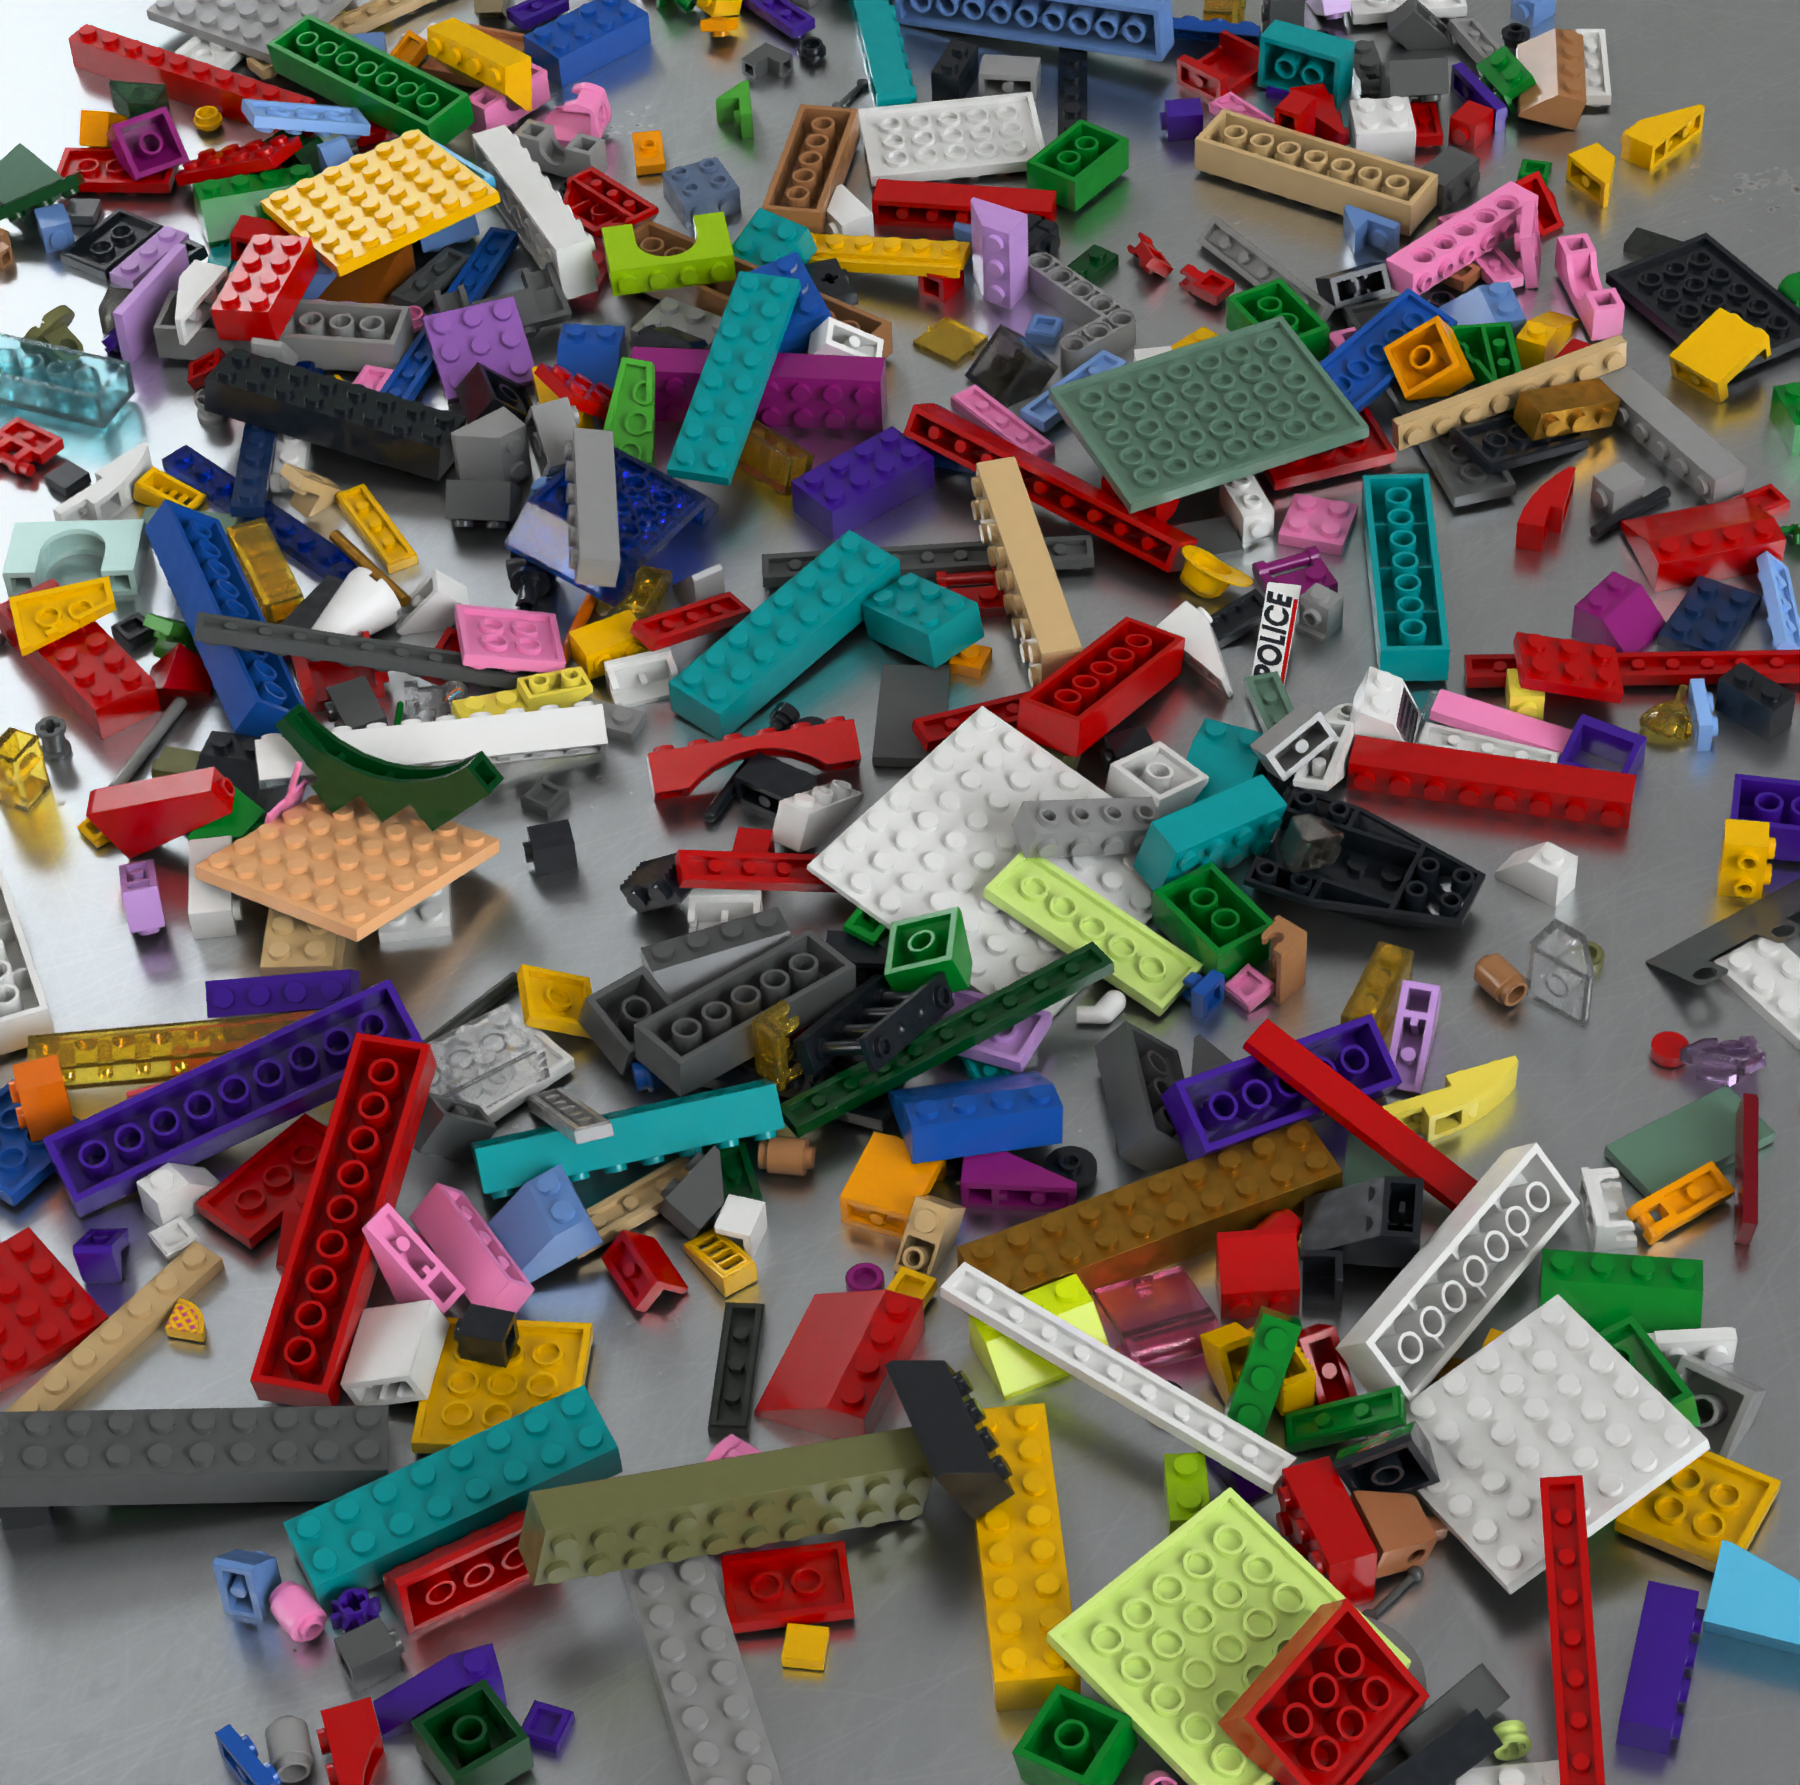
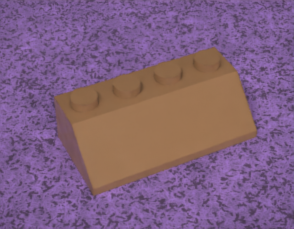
M1554 28L1518 44L1516 48V58L1533 75L1536 81L1535 85L1517 96L1518 117L1575 130L1587 102L1583 35L1570 29Z

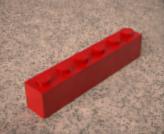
M878 179L872 197L874 225L953 230L955 222L971 224L970 200L975 197L1027 215L1032 213L1042 217L1043 220L1048 219L1055 222L1057 216L1056 191Z

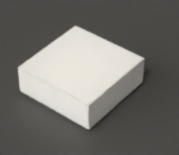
M181 1215L147 1233L150 1244L167 1264L194 1241L201 1244L200 1238Z

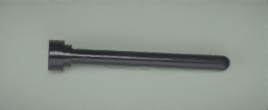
M787 702L778 703L770 713V726L768 728H776L777 731L789 730L791 725L800 720L798 710ZM752 757L743 760L706 809L704 819L707 822L712 823L716 821L736 794L735 776Z

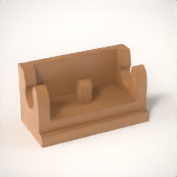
M1277 915L1273 920V924L1262 933L1261 944L1264 945L1271 939L1270 971L1265 976L1273 983H1276V990L1272 995V1001L1281 1005L1305 984L1307 931Z

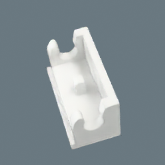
M670 647L604 662L606 686L613 704L627 708L669 699L668 682L679 674Z
M692 890L689 893L688 904L689 933L762 912L761 890Z
M1581 1167L1578 1196L1594 1252L1637 1248V1237L1633 1231L1635 1230L1634 1223L1625 1214L1627 1207L1622 1193L1621 1182H1601L1607 1178L1614 1179L1620 1176L1618 1169L1612 1167L1596 1169Z

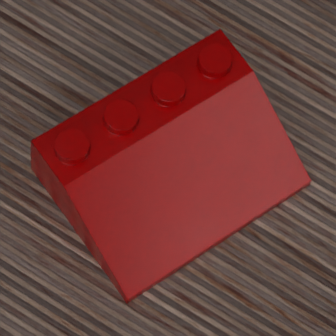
M1746 497L1620 521V527L1654 593L1692 586L1699 575L1719 581L1759 573L1756 558L1766 550L1779 561H1783L1786 538L1772 515Z
M887 1289L815 1294L755 1408L754 1416L834 1440L874 1433L895 1391L885 1364L893 1360L911 1359L925 1330L923 1300Z
M1346 1598L1320 1605L1222 1717L1218 1724L1246 1757L1282 1785H1356L1430 1695Z

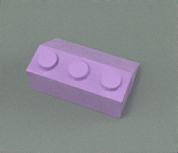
M973 197L970 200L973 277L984 301L1012 309L1029 290L1028 216L1025 213Z

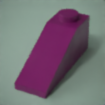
M1003 1151L963 1157L960 1181L961 1206L970 1209L1054 1212L1077 1203L1076 1182L1009 1152Z

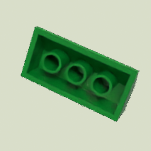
M298 164L288 168L270 169L259 173L239 174L229 178L209 179L204 182L194 183L195 213L209 247L220 246L230 242V235L240 215L273 220L263 211L260 201L268 198L275 191L286 190L296 185L302 179L314 177L315 174L311 165Z
M1542 1249L1538 1308L1558 1294L1597 1332L1631 1315L1636 1318L1646 1333H1654V1331L1698 1329L1701 1328L1703 1260Z

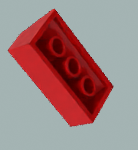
M526 1509L520 1512H513L494 1524L483 1529L474 1530L457 1541L446 1546L437 1547L430 1553L409 1563L400 1564L382 1575L387 1600L408 1635L530 1578L518 1548Z

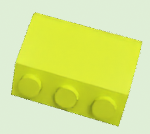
M1077 1274L1021 1294L1109 1347L1095 1303ZM969 1314L970 1346L1004 1401L1071 1375Z

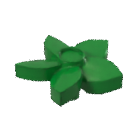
M1800 524L1780 527L1784 535H1793V544H1800Z

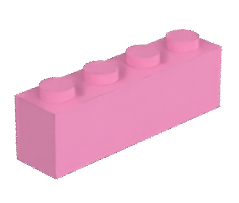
M436 1182L410 1216V1219L419 1230L417 1232L418 1236L433 1249L440 1261L466 1288L463 1294L471 1304L511 1311L516 1314L533 1293L534 1287L462 1190Z

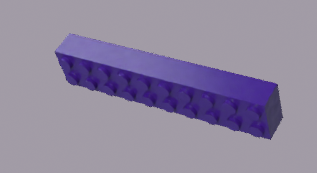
M390 978L44 1137L43 1141L47 1154L78 1217H83L138 1191L137 1181L168 1162L192 1166L335 1099L356 1032L423 1043Z

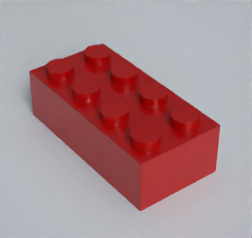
M254 234L210 309L219 340L251 341L252 337L279 340L319 268L311 237Z

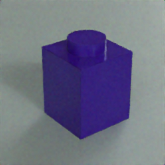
M1200 98L1165 100V112L1159 113L1160 129L1166 130L1168 142L1195 140L1203 131L1204 114Z

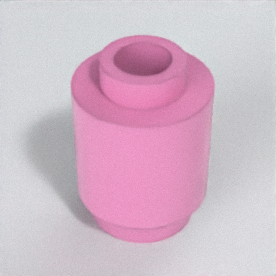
M286 1581L278 1585L269 1596L271 1614L293 1641H311L322 1633L327 1621V1615L303 1585L296 1584L294 1581Z

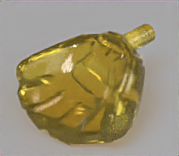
M1680 685L1674 701L1670 700L1656 704L1645 711L1639 719L1641 727L1648 728L1667 738L1689 739L1692 734V721L1687 706L1683 704L1688 687Z

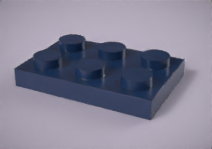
M1699 575L1658 634L1657 644L1675 651H1731L1760 608L1762 596Z

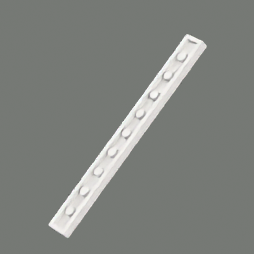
M963 1262L940 1287V1297L1270 1494L1273 1495L1281 1485L1282 1469L1296 1465L1297 1457L968 1263Z

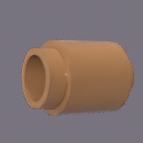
M1501 954L1485 955L1475 965L1474 981L1498 1003L1513 1006L1526 995L1528 985L1525 983L1524 976Z
M776 1136L760 1140L758 1149L759 1169H767V1173L793 1176H805L807 1169H813L815 1147L809 1146L808 1138Z

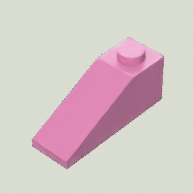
M389 1203L383 1205L362 1228L391 1293L399 1304L432 1299L442 1314H445L466 1290Z

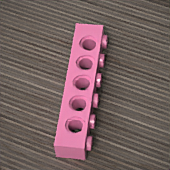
M1509 181L1386 258L1385 263L1391 289L1401 294L1409 288L1416 294L1421 295L1480 256L1491 251L1502 242L1510 239L1515 233H1518L1516 217L1517 214H1522L1523 202L1536 201V208H1538V195Z

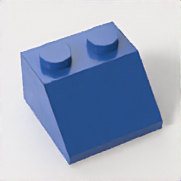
M563 324L558 341L557 365L568 370L573 376L576 373H580L590 379L595 385L598 382H602L614 389L621 358L628 357L625 326Z

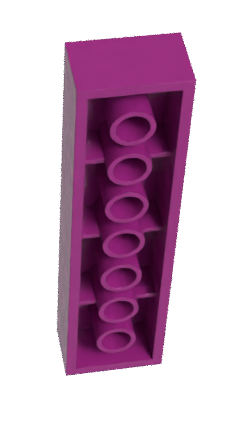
M633 346L630 358L653 362L655 365V421L684 422L710 350ZM778 353L752 426L882 432L888 408L885 357Z

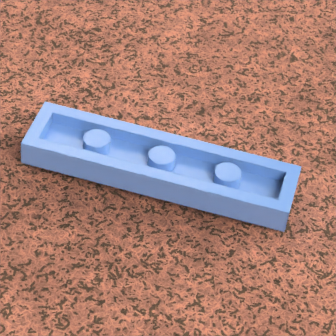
M1103 349L1051 388L1126 365L1127 361ZM1049 389L1020 409V419L1042 432H1046L1063 419L1049 399Z
M1766 550L1756 558L1759 569L1757 576L1763 588L1764 595L1762 599L1768 611L1769 617L1767 622L1772 630V645L1775 650H1800V619L1789 569Z

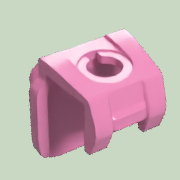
M589 82L574 84L572 93L578 94L577 98L565 102L564 105L556 106V110L551 111L547 115L544 123L554 126L555 137L562 146L566 147L578 133L602 138V134L612 117L610 104L603 87Z

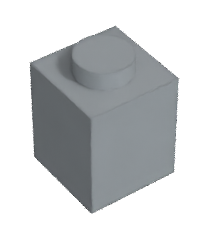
M1622 461L1593 475L1590 501L1610 517L1643 498L1645 478Z

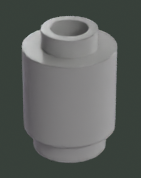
M290 1715L277 1718L265 1730L270 1764L275 1768L282 1782L294 1783L301 1781L310 1774L311 1766L314 1762L307 1723L300 1718Z

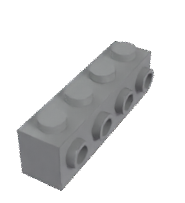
M1152 797L1023 801L1012 823V827L1025 858L1130 854L1139 852L1151 822L1161 817Z

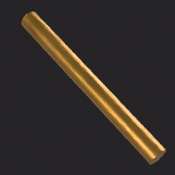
M334 530L330 533L329 540L358 567L371 570L372 573L369 575L376 582L382 578L389 585L400 602L401 607H406L410 604L411 597L339 530Z

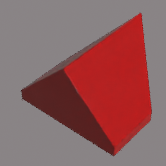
M1539 170L1514 182L1538 195L1537 210L1540 238L1565 226L1558 212L1556 197L1544 183Z
M181 643L156 662L149 674L155 681L157 694L211 697L214 689L213 682L203 665L202 658Z

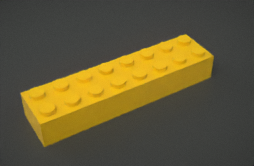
M1045 1403L982 1408L987 1417L982 1423L984 1427L987 1425L991 1429L1000 1447L995 1449L996 1454H1001L1012 1470L1013 1475L1008 1480L1015 1493L974 1520L996 1712L1041 1708L1057 1684L1081 1694V1676L1046 1642L1047 1633L1072 1614Z

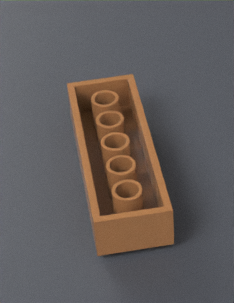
M800 104L762 209L805 226L814 234H826V210L836 186L844 184L860 139L858 109Z

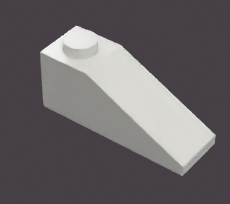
M194 260L181 273L175 311V324L180 345L185 346L211 317L210 309L229 278L227 267Z
M1186 600L1156 627L1184 637L1183 661L1230 699L1234 693L1217 638L1211 627L1213 619L1204 608L1199 606L1196 609Z
M1325 718L1338 738L1296 772L1293 779L1294 787L1328 791L1346 776L1354 743L1353 721Z

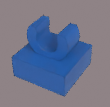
M1212 969L1204 978L1196 972H1191L1183 979V984L1188 986V988L1182 993V997L1191 1002V1016L1203 1022L1224 1001L1225 975Z

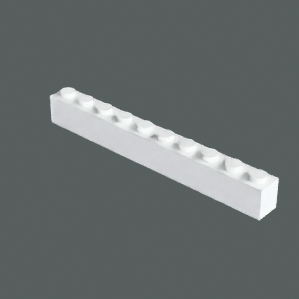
M592 701L577 702L573 704V707L559 708V705L551 704L540 707L538 711L525 712L523 708H513L499 715H491L490 712H476L471 714L470 718L456 719L454 715L437 717L432 722L408 719L402 721L401 725L387 726L386 723L377 722L368 724L364 729L352 730L350 726H339L331 729V732L339 739L366 754L388 762L410 766H441L462 761L480 751L484 752L493 765L603 754L606 753L608 746L603 704L594 705ZM270 733L261 736V739L255 740V756L260 790L289 787L297 761L302 762V768L296 786L304 780H307V785H310L318 779L292 745L282 737V734Z

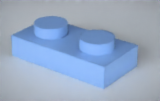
M1704 678L1690 679L1687 708L1696 752L1711 751L1712 737L1718 736V718L1711 714L1713 712V694L1706 691Z

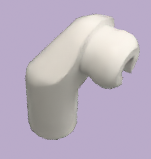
M1110 990L1105 993L1095 1006H1077V1024H1109L1113 1022L1126 1006L1124 994L1118 990Z

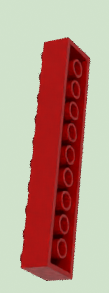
M356 1032L250 1379L258 1400L296 1407L338 1405L342 1391L340 1385L363 1309H366L378 1268V1263L362 1228L386 1203H389L394 1209L396 1207L437 1067L430 1044Z

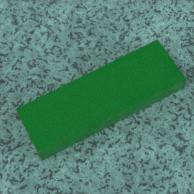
M1400 1385L1284 1413L1286 1447L1291 1454L1388 1431L1395 1426L1407 1424L1405 1395Z

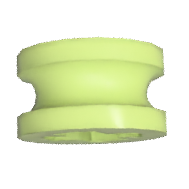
M1508 1720L1492 1728L1504 1744L1494 1751L1497 1759L1503 1761L1516 1760L1531 1750L1532 1742L1529 1736H1527V1727L1524 1722Z

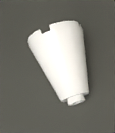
M357 567L348 574L311 629L362 637L363 631H369V634L372 635L394 624L401 615H397V612L401 609L400 602L393 590L382 578L376 582L369 576L372 573L371 570Z

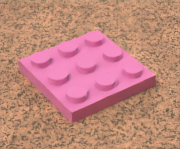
M456 604L454 617L462 664L464 666L478 670L497 668L511 673L530 671L538 674L565 669L566 660L555 613Z

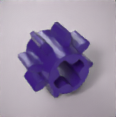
M367 1587L362 1589H344L338 1600H331L333 1614L330 1616L333 1630L342 1628L345 1634L380 1617L379 1613L382 1611L379 1597L369 1599Z

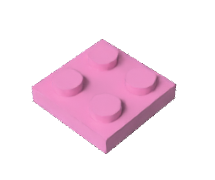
M1536 201L1523 202L1522 214H1517L1516 217L1518 233L1514 234L1515 251H1520L1521 258H1518V270L1524 275L1525 288L1530 289L1538 288L1542 247Z
M1295 493L1278 533V544L1302 549L1316 546L1319 552L1342 556L1357 519L1359 505Z

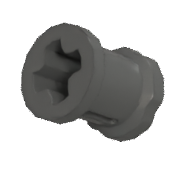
M57 716L42 718L35 725V733L42 741L40 747L42 758L50 762L64 760L70 755L72 750L70 742L65 739L64 735L66 732L65 721Z

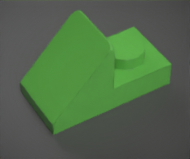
M749 80L740 82L716 99L717 122L719 124L735 123V128L741 127L742 139L754 138Z
M151 613L146 614L143 626L155 630L153 636L158 638L153 651L154 656L164 657L179 643L192 652L197 649L189 628L184 621Z

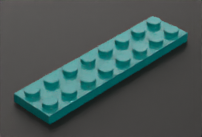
M739 271L666 468L668 477L730 486L800 293V279Z

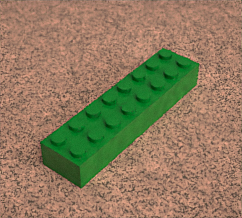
M310 14L305 15L267 44L276 73L341 106L357 107L366 119L399 136L406 131L419 129L431 140L445 146L475 122L468 93Z

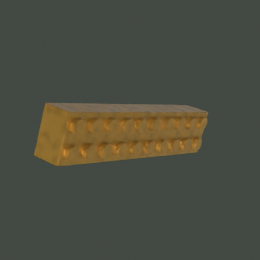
M1305 1119L958 1246V1267L963 1262H966L1020 1295L1077 1274L1088 1293L1092 1295L1216 1249V1232L1252 1230L1273 1211H1280L1284 1208L1291 1210L1298 1217H1302L1304 1214L1305 1197L1341 1188L1343 1171L1310 1123Z

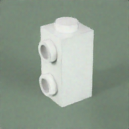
M1253 475L1220 485L1219 504L1225 514L1229 516L1234 529L1239 531V537L1243 543L1274 535V508Z

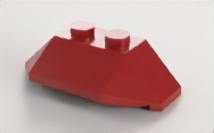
M593 166L567 178V189L564 194L563 203L570 206L576 220L580 219L584 231L594 237L603 238V227L632 224L634 230L648 219L653 221L659 213L657 206Z

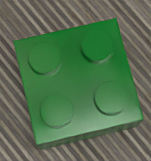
M1057 1684L1012 1753L1021 1779L1033 1785H1113L1139 1743L1135 1730L1132 1728L1130 1716Z

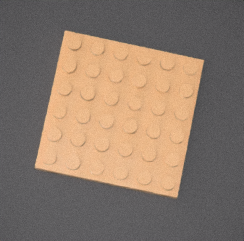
M315 794L292 809L284 811L273 822L260 825L258 829L243 838H239L221 851L211 854L209 858L194 867L196 879L358 942L499 853L500 845L499 839L486 835L482 831L459 825L452 820H449L432 832L411 806H406L382 822L368 807L361 795L332 813L318 795Z

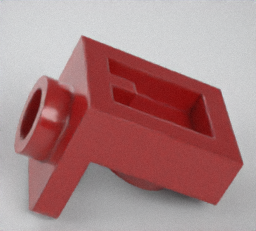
M219 347L189 362L187 383L194 390L205 385L206 376L226 356L223 350Z

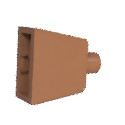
M1357 1490L1353 1491L1350 1496L1377 1550L1376 1579L1407 1571L1412 1566L1421 1567L1426 1563L1436 1542L1444 1540L1447 1536V1527L1437 1516H1426L1417 1497L1412 1494Z

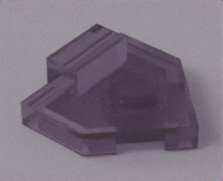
M1739 1036V1040H1726L1718 1043L1717 1038H1702L1680 1049V1062L1696 1065V1080L1730 1087L1739 1082V1075L1747 1076L1765 1067L1766 1053L1761 1047H1757V1040L1753 1036Z

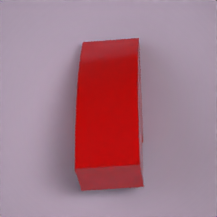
M1569 466L1557 473L1532 495L1523 508L1517 522L1515 548L1542 552L1547 532L1561 534L1574 492L1576 467Z

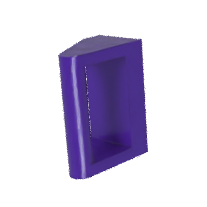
M1582 714L1576 722L1557 764L1591 768L1573 761L1579 751L1582 750L1623 765L1621 773L1636 775L1644 763L1647 737Z

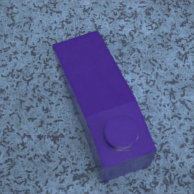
M490 1643L450 1654L374 1700L373 1704L382 1739L386 1740L412 1733V1720L483 1679L488 1682L504 1705L507 1706L502 1675L493 1644Z

